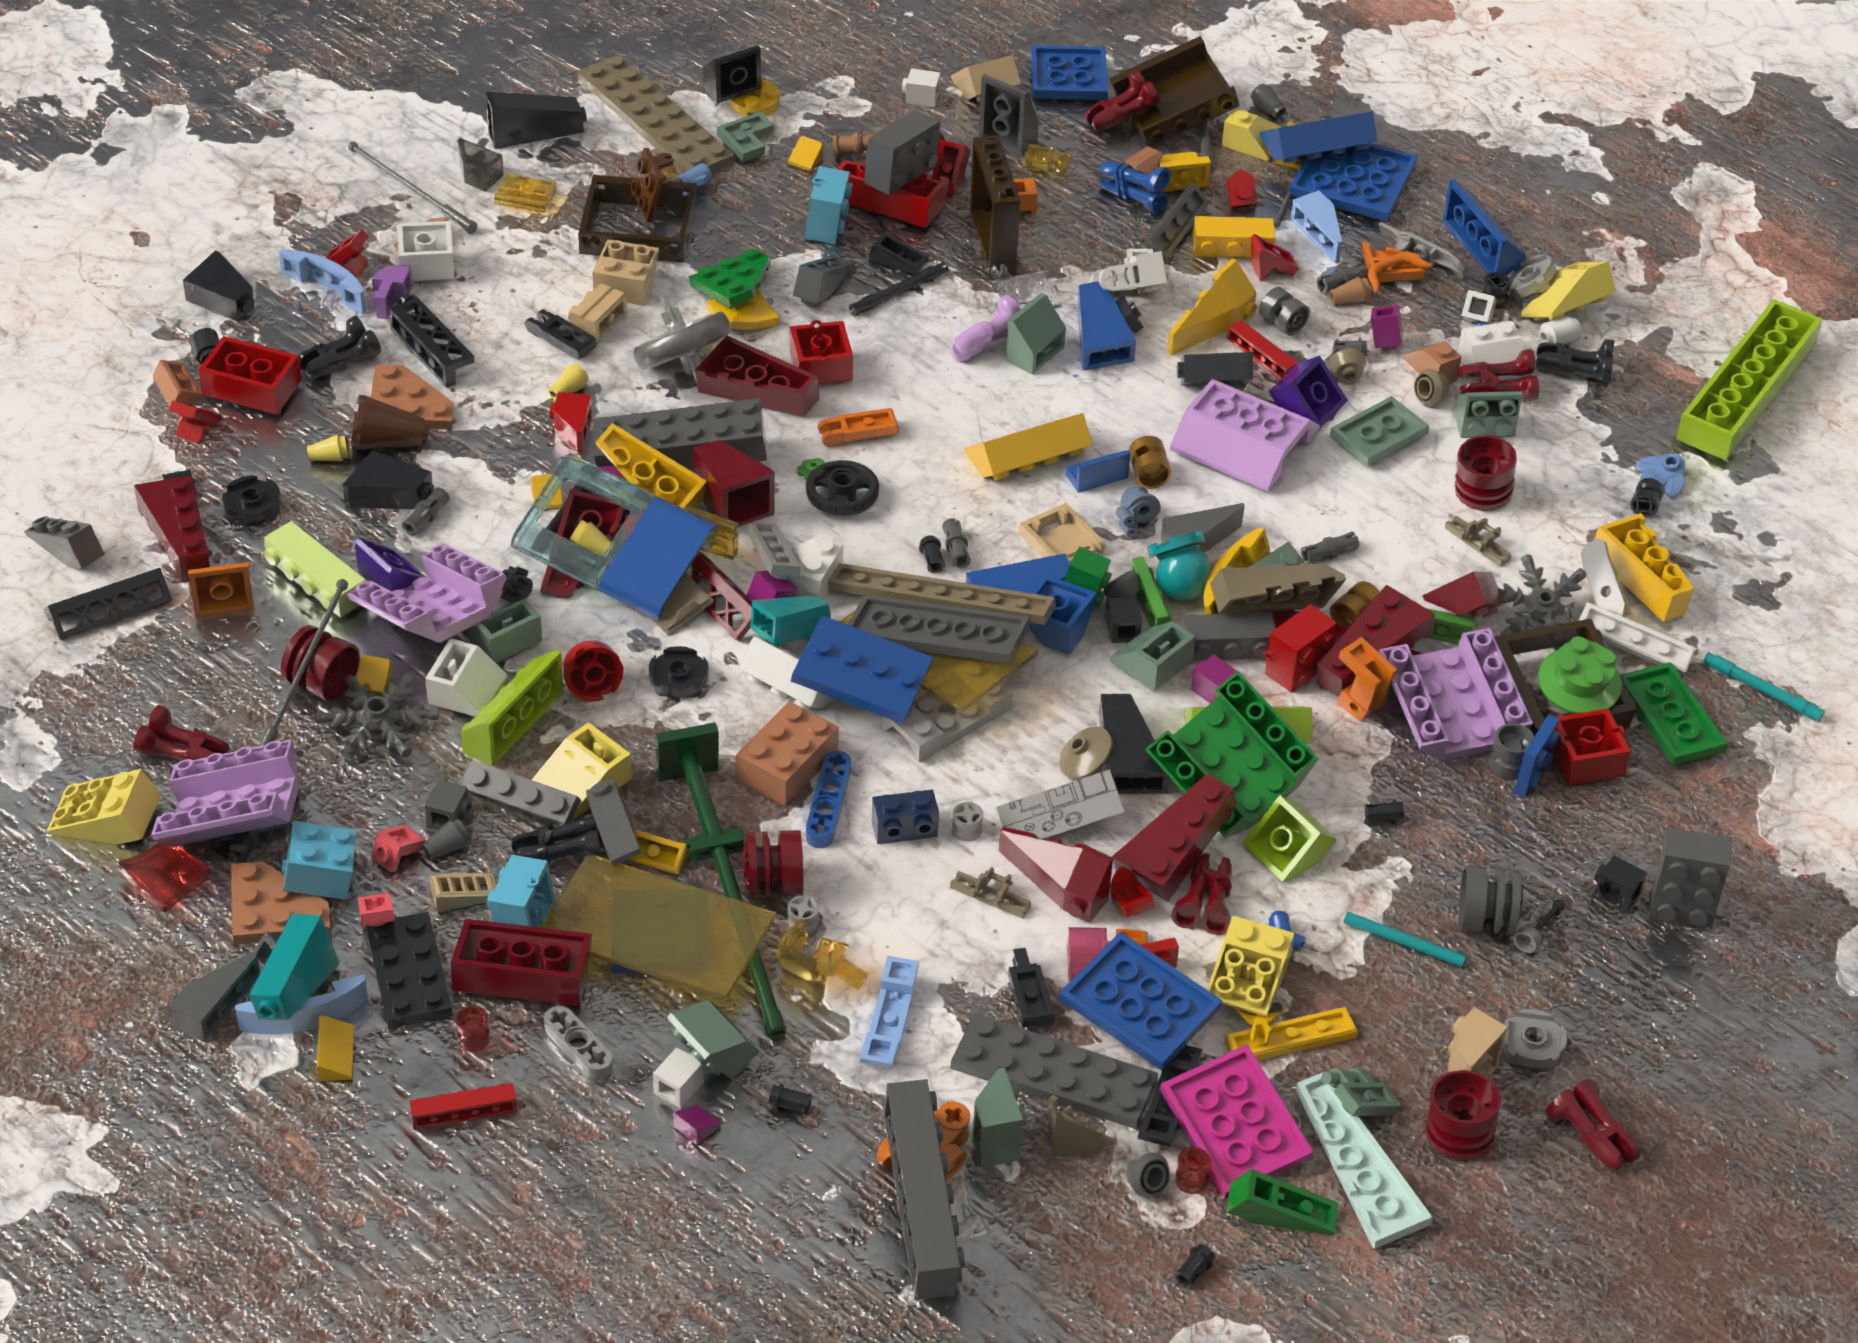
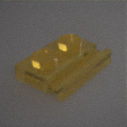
M506 173L498 188V193L494 195L495 204L545 213L546 206H549L557 191L556 182Z
M686 505L685 510L717 525L711 529L699 548L734 560L738 554V532H736L738 523Z

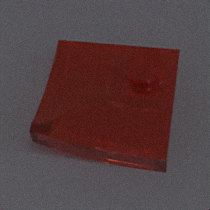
M158 843L141 854L120 860L117 863L118 870L163 913L211 877L210 868L181 847H169L162 843Z

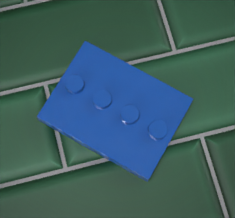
M822 615L792 673L790 682L904 724L930 669L933 657Z
M1119 932L1059 992V1000L1160 1070H1163L1222 1008L1223 1001L1122 932Z

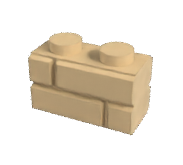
M600 283L593 291H588L585 294L581 303L571 307L568 313L569 322L596 337L598 341L627 312L626 295L622 291L612 290L611 287Z

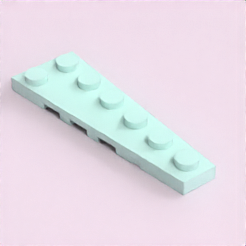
M1322 1073L1298 1082L1296 1087L1298 1097L1371 1246L1376 1249L1430 1226L1432 1215L1358 1116H1352L1343 1109L1342 1102L1334 1093L1336 1088L1322 1082Z

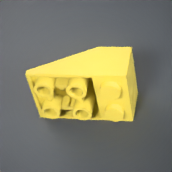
M1609 261L1576 262L1556 270L1554 276L1549 281L1551 286L1545 292L1537 293L1523 310L1521 316L1533 317L1534 321L1549 318V321L1564 317V312L1569 310L1570 312H1576L1585 309V304L1587 303L1595 304L1607 300V295L1616 292Z
M588 722L565 738L532 780L577 795L581 801L572 819L574 821L590 809L585 790L592 788L598 782L608 781L613 778L618 788H620L632 779L631 753Z
M142 769L122 772L104 778H96L83 783L71 784L64 790L61 801L52 816L46 832L49 835L115 845L141 840L162 793Z
M1232 916L1207 990L1223 1000V1005L1267 1017L1284 978L1293 951L1294 933Z

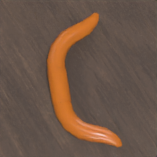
M1395 254L1373 264L1368 271V280L1374 292H1378L1380 281L1377 275L1381 271L1400 263H1408L1424 269H1430L1433 265L1413 254Z

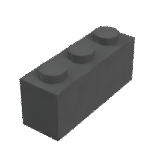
M1272 612L1185 615L1183 626L1184 629L1196 636L1193 661L1207 660L1213 655H1216L1221 660L1265 658L1264 651L1269 648L1270 634L1276 629Z

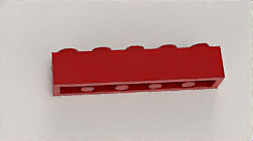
M1242 320L1228 326L1227 339L1242 351L1253 352V359L1278 378L1282 379L1299 363Z
M513 1083L409 1100L414 1130L517 1112V1101Z

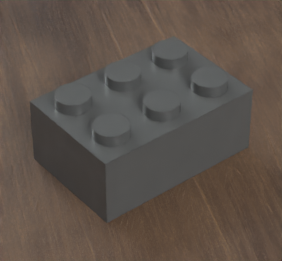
M914 110L869 137L864 184L890 195L934 168L938 161L937 148L940 140V121Z
M1668 827L1651 889L1649 917L1712 928L1730 867L1732 838Z

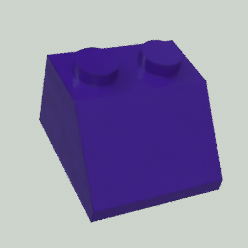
M1320 355L1298 363L1268 391L1278 407L1310 419L1319 424L1320 428L1348 401Z

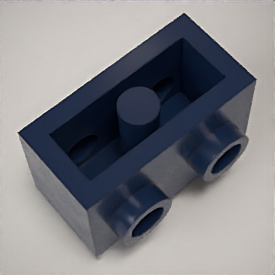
M933 789L872 797V826L877 844L938 837L939 809Z

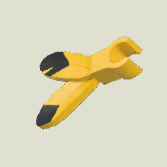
M1273 1002L1267 1017L1234 1008V1010L1252 1025L1250 1034L1252 1041H1255L1256 1036H1262L1265 1038L1264 1042L1268 1043L1271 1034V1027L1268 1024L1281 1015L1283 1005Z

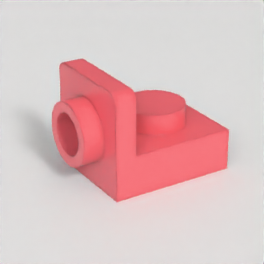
M405 824L378 831L371 858L389 872L397 871L401 856L423 850L422 844L425 843L426 839Z
M390 893L358 897L360 919L363 928H366L365 925L382 926L387 922L395 921Z

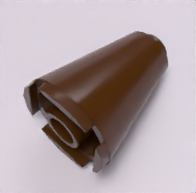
M358 395L356 404L359 405L358 411L354 414L351 450L421 446L422 441H427L429 425L424 424V418L366 395Z

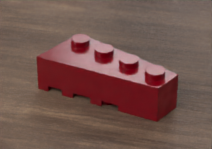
M192 475L135 484L134 489L138 511L146 519L151 532H154L160 547L167 553L168 560L181 581L189 582L188 570L210 567Z

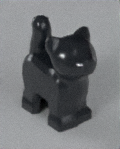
M273 826L208 839L209 850H211L215 860L224 862L228 859L227 853L229 851H236V855L233 858L234 862L246 863L248 862V854L255 848L258 840L265 839L272 834Z

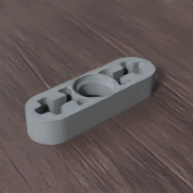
M555 1006L546 1011L544 1015L546 1034L587 1077L594 1080L608 1077L613 1070V1059L610 1050L569 1008ZM564 1021H565V1029H564V1027L561 1025V1023H563ZM575 1038H583L587 1041L582 1047L570 1045V1042Z

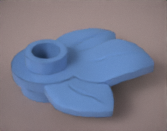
M1669 453L1661 457L1648 456L1639 460L1635 465V469L1642 473L1640 480L1644 478L1658 480L1664 486L1666 495L1671 499L1678 496L1685 486L1683 476L1685 461L1678 454Z

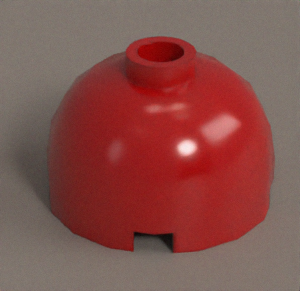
M588 640L576 644L567 652L562 662L563 678L567 688L576 698L586 702L605 699L602 696L609 694L611 691L614 693L623 679L624 667L618 654L609 645L598 640Z

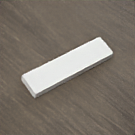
M1589 602L1586 603L1579 619L1591 618L1596 629L1600 630L1603 642L1656 665L1671 662L1682 676H1685L1697 649Z

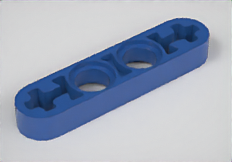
M833 751L828 753L822 764L806 824V841L814 848L828 847L834 839L851 774V758L845 752ZM836 765H839L838 774L833 773V768ZM833 784L837 785L839 789L830 792L826 791L824 787ZM830 807L834 811L829 814H822L818 809ZM819 825L824 826V831H822L821 835L817 834Z

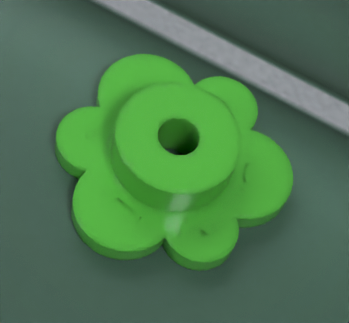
M821 458L803 460L802 465L797 467V473L800 476H804V479L807 480L809 474L817 466L823 464L824 460Z

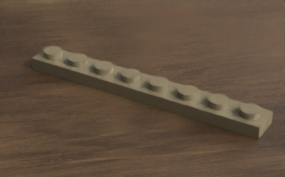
M842 563L838 564L828 580L829 590L1029 616L1030 623L1046 625L1056 607L1055 597Z

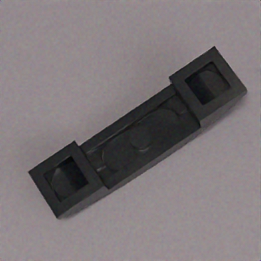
M1186 1045L1163 1068L1137 1139L1166 1147L1172 1145L1180 1123L1160 1091V1085L1198 1067L1203 1049Z

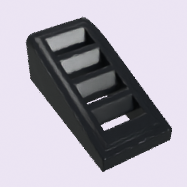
M883 232L872 245L868 259L916 275L927 263L929 257L890 234Z

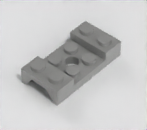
M973 659L953 670L950 681L916 699L904 724L882 716L881 728L886 731L894 727L909 741L915 759L921 762L1011 710L1013 692L976 659ZM951 712L954 715H941L940 713Z

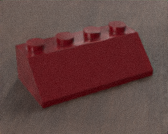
M465 919L451 960L452 991L580 1006L587 981L592 934Z

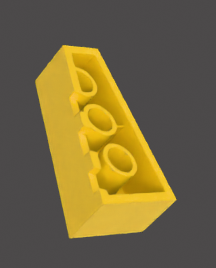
M1642 513L1599 526L1595 539L1598 538L1607 543L1609 556L1618 574V580L1663 622L1685 615L1694 587L1678 564H1673L1670 561V553L1666 547H1660L1657 543V535L1652 528L1648 529L1645 526L1646 519Z

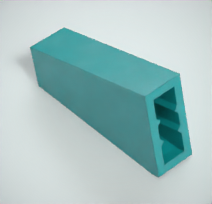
M292 914L249 994L258 1019L289 1020L337 968L339 960L321 915Z

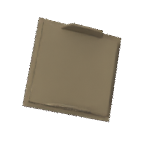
M684 571L664 602L658 620L650 618L667 635H670L711 605L714 600Z

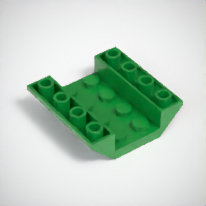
M1239 671L1215 689L1217 698L1174 735L1167 730L1145 749L1183 793H1186L1206 774L1233 788L1237 805L1218 831L1224 839L1254 826L1262 819L1279 796L1287 798L1300 786L1318 761V757Z

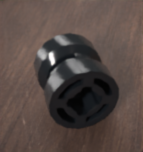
M1491 272L1485 276L1482 293L1495 296L1497 300L1495 309H1501L1507 304V292L1510 289L1511 280L1506 274L1501 272Z
M1644 478L1638 482L1630 503L1634 513H1642L1644 517H1651L1657 513L1665 491L1662 483L1653 478Z

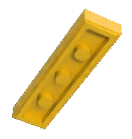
M1342 1007L1269 1024L1271 1034L1268 1043L1264 1042L1265 1038L1262 1036H1256L1255 1041H1252L1250 1039L1251 1029L1226 1034L1224 1043L1229 1052L1248 1044L1256 1059L1261 1061L1357 1038L1358 1030L1347 1008Z

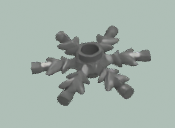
M1530 554L1524 555L1521 558L1526 570H1519V574L1528 580L1523 584L1532 588V593L1525 595L1519 587L1516 592L1506 583L1503 584L1504 589L1499 588L1505 603L1514 602L1513 607L1522 603L1527 607L1526 612H1515L1518 617L1505 620L1506 623L1511 625L1501 631L1500 635L1526 631L1528 625L1533 628V619L1537 622H1545L1543 627L1562 624L1555 621V617L1559 614H1563L1568 622H1570L1571 617L1575 621H1579L1586 606L1574 607L1575 602L1565 606L1560 602L1561 597H1572L1569 592L1582 589L1580 585H1577V583L1586 578V572L1582 568L1577 569L1569 578L1565 573H1562L1560 583L1558 584L1554 581V590H1550L1549 588H1543L1542 585L1547 579H1541L1543 567L1536 569L1533 557ZM1561 646L1554 647V651L1559 650Z
M405 673L398 685L390 682L388 686L389 694L383 692L384 697L374 696L375 692L369 694L370 686L368 683L361 687L354 675H348L344 679V683L352 691L345 692V695L356 699L352 703L363 706L362 710L355 712L348 707L346 712L340 708L333 707V713L317 712L316 719L317 724L333 721L331 724L333 728L346 722L347 727L355 721L362 723V727L351 730L354 734L342 740L345 743H349L340 752L345 759H351L358 747L363 750L367 748V739L373 740L372 731L376 733L383 732L381 740L387 738V749H391L395 745L400 755L406 758L411 755L412 749L405 741L411 740V737L401 733L404 729L393 726V723L396 720H402L408 725V720L422 725L424 723L423 718L439 720V708L423 710L425 706L423 704L409 709V705L401 710L393 708V705L403 703L405 700L402 698L413 692L411 689H406L415 680L410 673Z

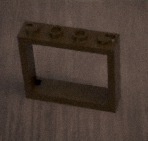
M986 135L973 137L970 194L971 219L989 277L1015 276L1020 197L1000 136Z
M593 175L578 232L579 254L600 256L608 239L659 248L657 261L684 263L697 205V183L668 181L667 187L660 190L656 207L685 209L679 238L593 231L600 202L638 205L635 196L631 193V183L635 178ZM599 185H605V189H599ZM683 192H689V195L683 196Z
M1591 618L1494 636L1533 722L1529 730L1532 731L1534 736L1545 720L1514 655L1563 646L1576 636L1583 637L1605 647L1602 634L1599 629H1596ZM1619 674L1622 681L1621 693L1617 702L1609 710L1617 726L1621 725L1624 729L1630 728L1637 707L1635 700L1629 696L1625 688L1623 676Z

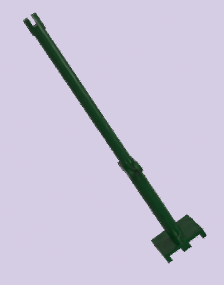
M716 722L656 733L658 749H656L658 769H656L658 780L661 782L686 777L703 830L702 833L685 840L686 848H690V858L694 861L714 859L761 1006L762 1018L768 1037L771 1039L781 1038L786 1034L781 1011L778 1010L729 858V854L742 852L745 845V833L743 829L721 828L704 773L718 771L719 731Z

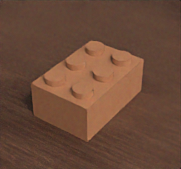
M789 701L736 754V780L786 806L821 770L825 756L830 752L838 751L839 726Z

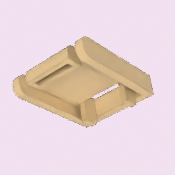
M1067 503L1023 521L1019 525V534L1042 558L1065 553L1071 563L1079 546L1094 553L1096 551L1100 553L1105 550L1103 539ZM1055 522L1060 524V526L1041 534V528Z

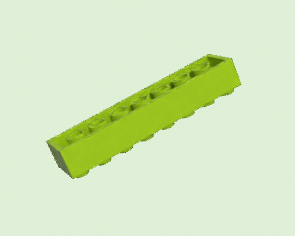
M1773 299L1683 412L1676 439L1727 461L1815 346L1823 319Z

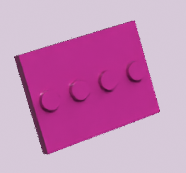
M1248 1044L1165 1081L1160 1085V1091L1176 1118L1179 1119V1123L1224 1199L1229 1197L1230 1183L1250 1169L1274 1176L1313 1156V1150Z

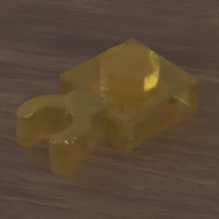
M1030 144L1023 158V167L1048 172L1050 167L1058 172L1066 173L1067 164L1070 165L1071 155L1068 153L1056 154L1054 153V148Z

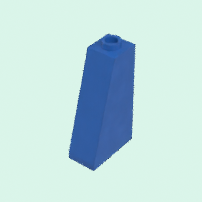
M1099 281L1080 284L1077 308L1081 367L1083 371L1134 362L1136 339L1111 292L1104 290L1100 286Z
M1064 553L967 572L966 583L1031 593L1045 574L1064 581L1070 562Z

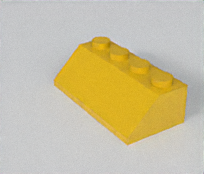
M1084 413L964 449L982 477L993 476L995 481L1010 476L1009 470L1018 468L1019 473L1034 469L1035 462L1043 460L1044 465L1060 461L1059 455L1068 453L1069 458L1084 454V448L1093 445Z

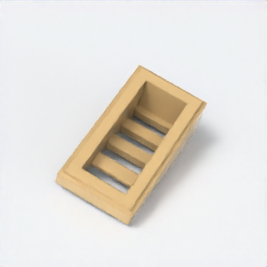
M457 873L429 876L437 913L487 903L489 892L496 887L493 873ZM486 884L488 891H482L480 885ZM474 887L475 891H469L468 888Z

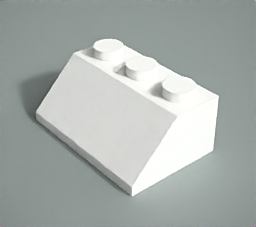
M753 636L739 666V669L748 673L747 679L759 685H763L764 682L771 685V692L787 698V695L795 698L794 704L808 711H811L812 707L824 709L834 699L833 697L790 682L792 673L802 655L801 653L784 644L774 646L764 638Z

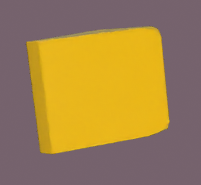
M801 136L788 160V164L811 172L823 159V143Z
M559 474L531 476V492L535 510L561 508L563 500Z
M363 655L359 664L357 680L361 687L365 683L369 684V693L375 692V694L383 695L392 676L391 661L387 658Z

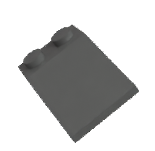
M984 74L981 80L979 137L999 135L1004 150L1022 157L1038 140L1039 120L1029 93Z

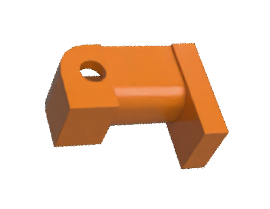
M1360 637L1340 651L1338 658L1356 676L1354 682L1341 691L1337 703L1359 721L1368 716L1371 707L1376 710L1385 704L1388 691L1397 672V669L1366 640Z

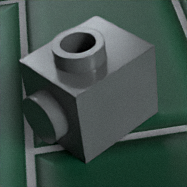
M438 780L425 804L426 826L439 830L449 820L453 822L459 819L462 822L463 818H468L472 808V801L468 800L467 786Z

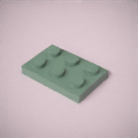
M1390 396L1332 427L1330 437L1363 464L1369 466L1427 435L1429 425L1393 396Z

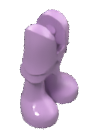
M1004 295L998 300V310L992 314V321H981L958 335L951 348L954 359L959 362L967 361L985 352L983 348L987 344L1008 337L1007 322L1012 314L1021 310L1016 300L1010 295Z

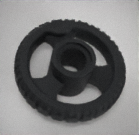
M848 460L829 461L817 466L809 474L806 481V495L811 504L820 509V511H824V513L837 516L856 515L868 510L876 502L879 495V481L874 472L865 465H861V463ZM817 486L828 488V499L822 497L817 492ZM858 489H869L864 497L856 500Z

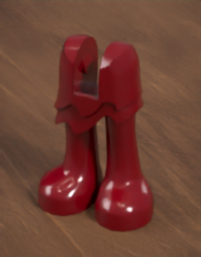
M1138 70L1133 71L1128 76L1129 88L1125 92L1111 99L1106 98L1099 101L1084 113L1087 123L1092 125L1097 132H1102L1114 125L1128 121L1130 115L1144 109L1153 108L1160 103V97L1151 82H1145Z
M1522 350L1516 360L1510 362H1476L1461 366L1457 372L1458 378L1480 377V382L1462 385L1460 393L1522 392L1523 398L1527 400L1538 399V378L1535 375L1530 376L1534 373L1536 364L1533 350ZM1497 376L1527 377L1518 380L1500 381Z
M157 705L153 709L148 727L141 726L133 742L135 753L182 761L186 759L197 760L215 753L225 754L230 751V746L227 742L209 735L203 730L200 731L194 727L193 732L175 726L172 723L170 710L161 705ZM173 743H178V744L186 745V746H188V747L179 746V745H176V744H173Z
M1202 853L1191 871L1189 891L1186 896L1176 902L1172 909L1171 918L1181 928L1190 929L1196 926L1200 918L1205 891L1209 899L1203 913V927L1210 934L1222 935L1227 932L1231 922V916L1224 900L1230 896L1232 888V864L1229 858L1222 857L1218 871L1209 869L1210 854Z
M1591 1079L1583 1080L1574 1087L1573 1091L1567 1089L1558 1095L1546 1108L1545 1115L1553 1123L1563 1122L1566 1119L1569 1120L1582 1134L1579 1140L1586 1145V1148L1594 1153L1607 1168L1616 1172L1623 1167V1159L1629 1163L1636 1161L1640 1156V1148L1624 1123H1617L1599 1096L1600 1090L1597 1084ZM1583 1109H1587L1599 1124L1595 1126Z

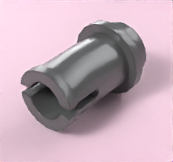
M1358 338V341L1334 340V354L1343 348H1354L1361 351L1365 357L1367 356V340H1362V338Z

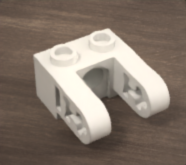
M1162 251L1125 258V264L1097 270L1090 277V283L1097 282L1098 279L1100 286L1110 292L1137 289L1138 294L1160 290L1159 285L1167 283ZM1115 276V282H1106L1105 278Z

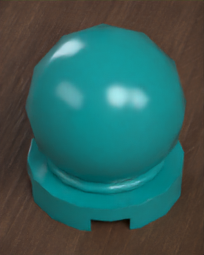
M1202 530L1196 533L1193 531L1168 538L1169 542L1157 544L1156 542L1147 546L1149 557H1157L1159 560L1156 567V580L1164 594L1181 602L1194 601L1204 595L1205 586L1212 571V563L1207 554L1199 549V544L1205 542Z

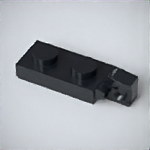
M1026 947L1013 949V967H1008V978L1022 1028L1054 1024V1011L1041 966L1037 965V963L1030 964Z

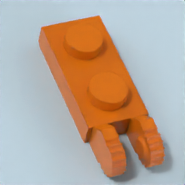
M891 408L838 415V417L822 420L817 426L819 433L823 434L821 437L822 443L827 447L832 445L839 446L843 441L848 442L899 434V426Z

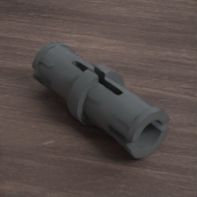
M1363 263L1349 268H1338L1332 274L1318 277L1316 281L1317 288L1320 292L1326 293L1356 277H1365L1367 279L1368 268Z
M437 487L424 501L418 502L415 506V511L402 522L403 530L407 534L415 536L427 522H432L436 518L437 512L450 500L448 493L444 489ZM430 507L431 509L422 517L421 514Z
M949 518L942 525L946 536L945 546L951 554L953 566L962 569L971 562L967 550L968 540L962 533L960 521H956L955 518Z
M1351 531L1338 537L1332 538L1329 536L1323 538V541L1302 547L1301 557L1305 560V563H1314L1326 558L1330 560L1337 558L1338 554L1359 548L1358 536L1355 535V532Z

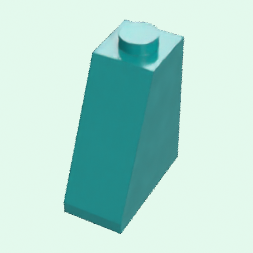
M818 596L752 600L750 628L774 646L811 637L821 616L831 618L829 604Z

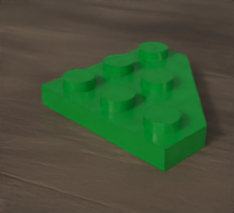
M756 249L746 250L743 252V255L724 259L718 265L701 268L698 270V273L688 276L690 286L727 307L733 308L754 299L756 287L761 286L765 278L764 272L769 271L771 267L770 257Z

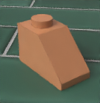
M1446 341L1428 345L1404 354L1403 359L1417 373L1425 369H1433L1444 374L1449 384L1458 380L1457 372L1460 368L1462 356Z

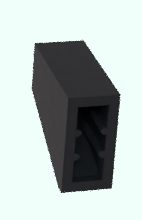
M216 250L183 279L186 301L237 322L255 307L252 286Z
M1253 352L1183 355L1181 362H1177L1176 376L1181 378V385H1207L1214 379L1226 385L1246 386L1253 380Z
M373 450L342 484L345 506L359 508L415 509L418 502L424 501L434 491L431 471Z

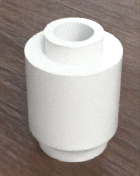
M1564 316L1543 323L1540 328L1539 338L1542 343L1551 342L1564 345L1575 341L1580 336L1581 327L1575 317Z

